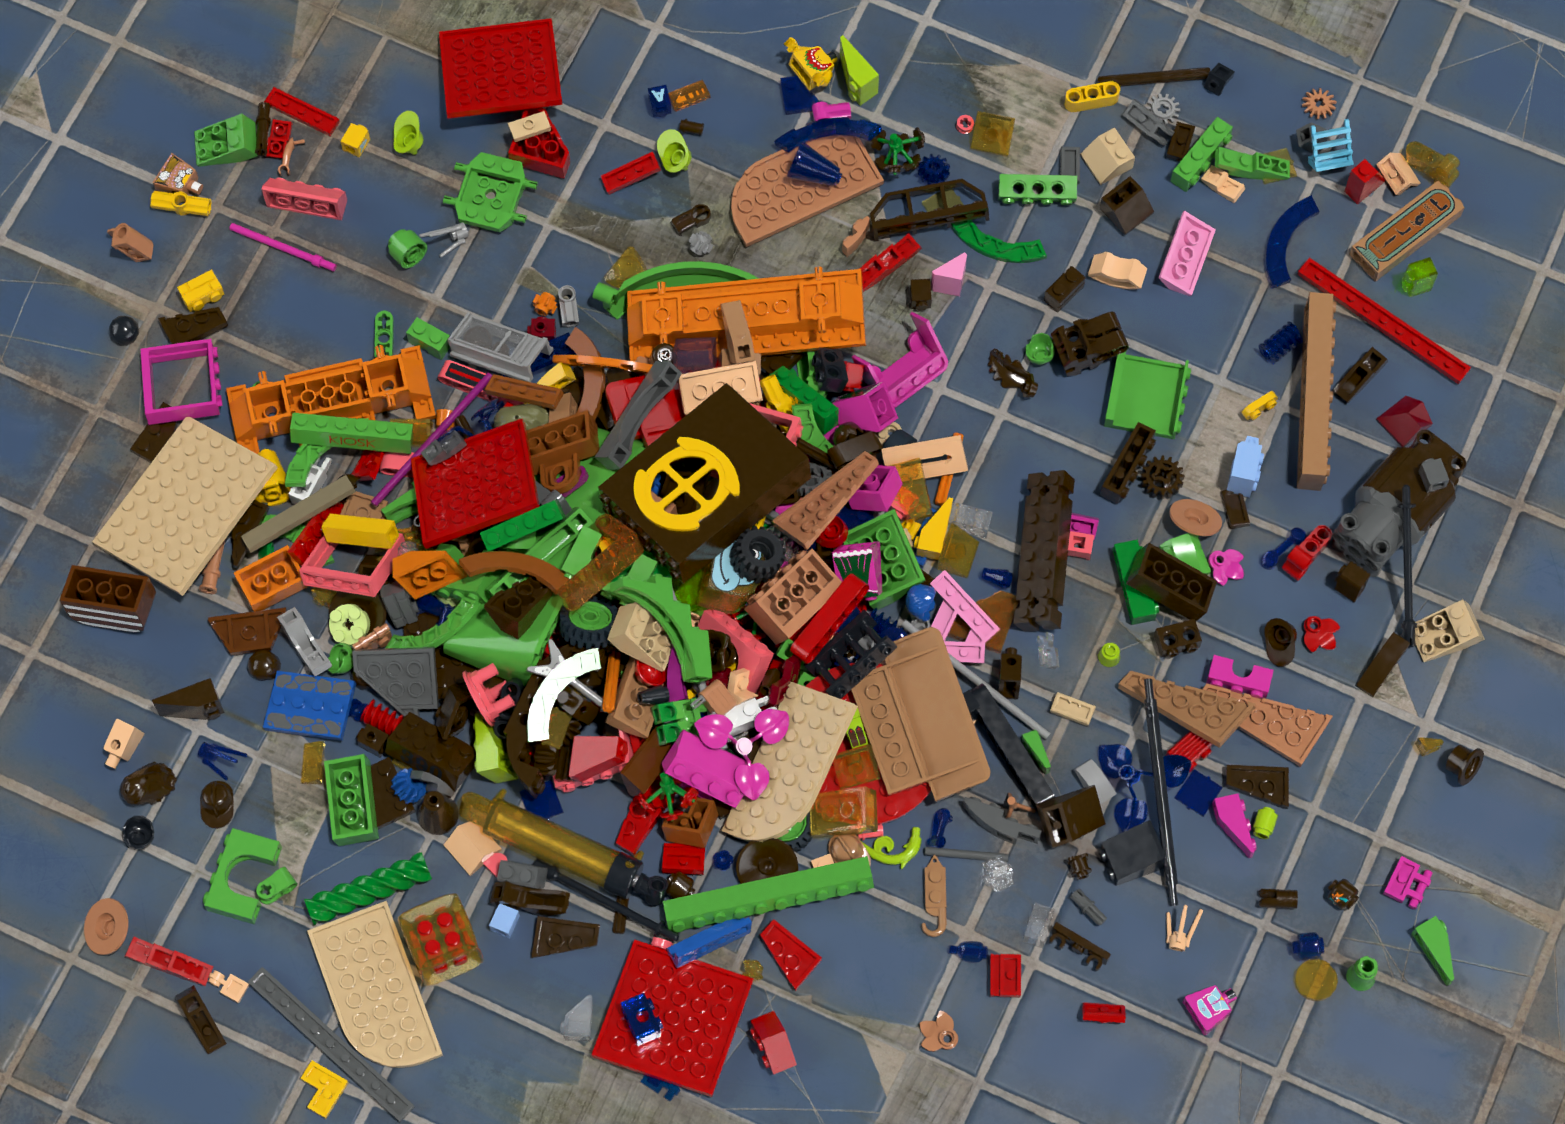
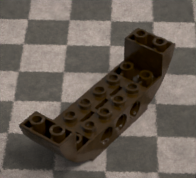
M568 644L559 648L565 660L578 653L591 650L586 649V646L578 648V644L575 646ZM600 645L598 649L600 665L604 667L607 661V654ZM550 655L544 660L539 659L536 666L549 665L551 663ZM532 673L504 730V734L507 738L508 756L519 781L525 790L534 799H537L538 795L543 793L546 783H544L545 780L540 770L530 765L532 755L529 753H532L541 741L528 742L527 720L535 693L546 677ZM555 702L552 707L551 713L555 712L558 708V705Z

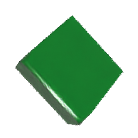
M273 540L259 548L258 560L274 552Z

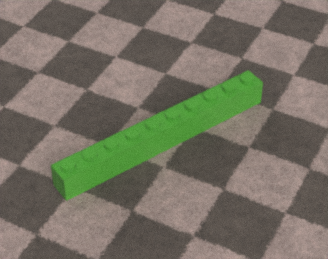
M866 856L663 901L668 929L673 932H682L690 928H700L713 923H723L731 919L764 914L768 911L782 910L790 906L804 905L818 900L823 901L831 897L845 896L859 891L864 892L874 888L868 857Z

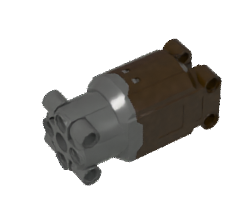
M1425 429L1419 431L1410 447L1395 448L1357 489L1355 493L1356 507L1350 513L1342 516L1339 525L1332 533V547L1338 552H1343V555L1349 562L1353 561V564L1362 567L1364 571L1367 570V573L1371 575L1370 577L1378 576L1384 564L1400 546H1403V510L1397 507V504L1402 503V487L1406 484L1410 486L1411 503L1416 504V507L1411 508V545L1418 543L1455 501V488L1459 482V477L1466 467V459L1431 431ZM1424 439L1428 442V444H1423L1420 442V440ZM1434 458L1436 460L1441 458L1449 477V482L1445 488L1427 493L1418 472L1422 462L1427 459ZM1451 464L1458 465L1460 469L1453 468Z

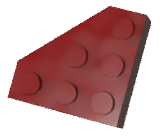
M544 108L525 109L522 118L545 111L551 131L514 142L513 139L508 152L509 159L522 162L524 168L565 179L571 163L570 154L556 127L551 122L547 111Z

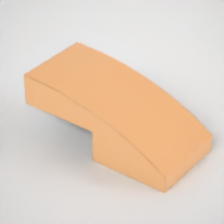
M1213 165L1201 178V181L1209 188L1233 203L1237 201L1245 190L1244 184L1229 178L1227 172Z

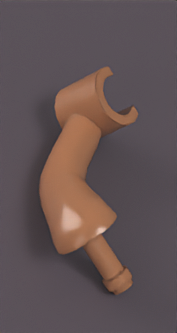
M293 137L289 139L284 150L282 165L278 167L280 176H282L281 171L283 169H287L288 175H290L289 162L292 151L295 149L296 144H304L305 139L294 141Z

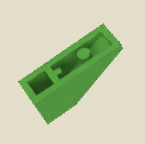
M1434 916L1416 927L1411 934L1446 986H1448L1454 980L1447 927L1442 920H1438Z

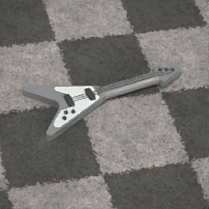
M552 639L548 640L551 663L549 665L528 667V672L547 677L553 669L565 661ZM577 678L569 683L600 706V711L604 712L602 709L603 698Z

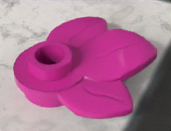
M1228 549L1225 552L1214 551L1209 555L1208 563L1213 569V578L1217 580L1218 584L1224 586L1228 578L1234 580L1244 578L1243 568L1239 564L1244 556L1239 551ZM1217 557L1221 559V563L1217 562Z

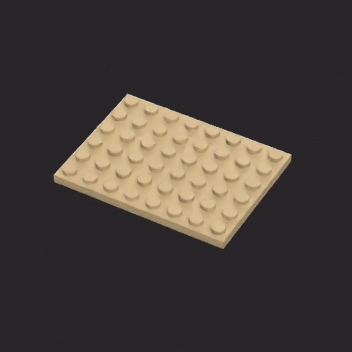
M186 417L92 542L95 546L183 596L278 467L271 461L197 420Z

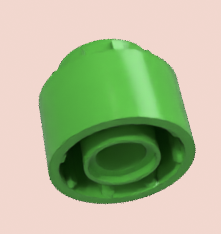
M398 230L390 237L388 242L389 254L403 268L415 266L423 259L427 252V244L412 230Z

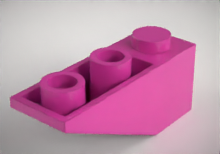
M1239 794L1214 798L1212 806L1217 824L1248 858H1252L1257 848L1254 838L1250 837V821L1245 819L1244 811H1246L1244 800H1240Z

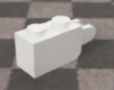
M320 456L308 474L306 487L291 488L288 495L292 504H297L321 490L327 479L326 473L331 465V458L326 457L322 466L318 467L317 464L320 461Z
M765 696L758 700L753 698L735 706L724 716L730 719L733 724V729L729 734L735 736L754 728L755 717L761 712L760 707L769 704L770 696Z

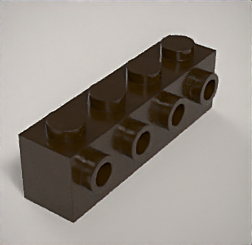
M1140 422L1137 423L1106 478L1100 496L1116 504L1119 503L1121 498H1126L1130 490L1127 488L1129 483L1135 482L1138 476V472H1136L1138 467H1143L1148 457L1145 454L1148 450L1152 451L1156 443L1154 439L1156 430Z

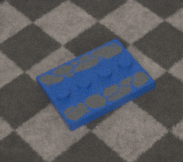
M277 671L263 729L265 731L343 741L356 682L353 680Z

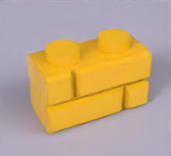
M212 269L177 287L189 312L193 310L199 311L205 304L217 302L224 295L223 288Z

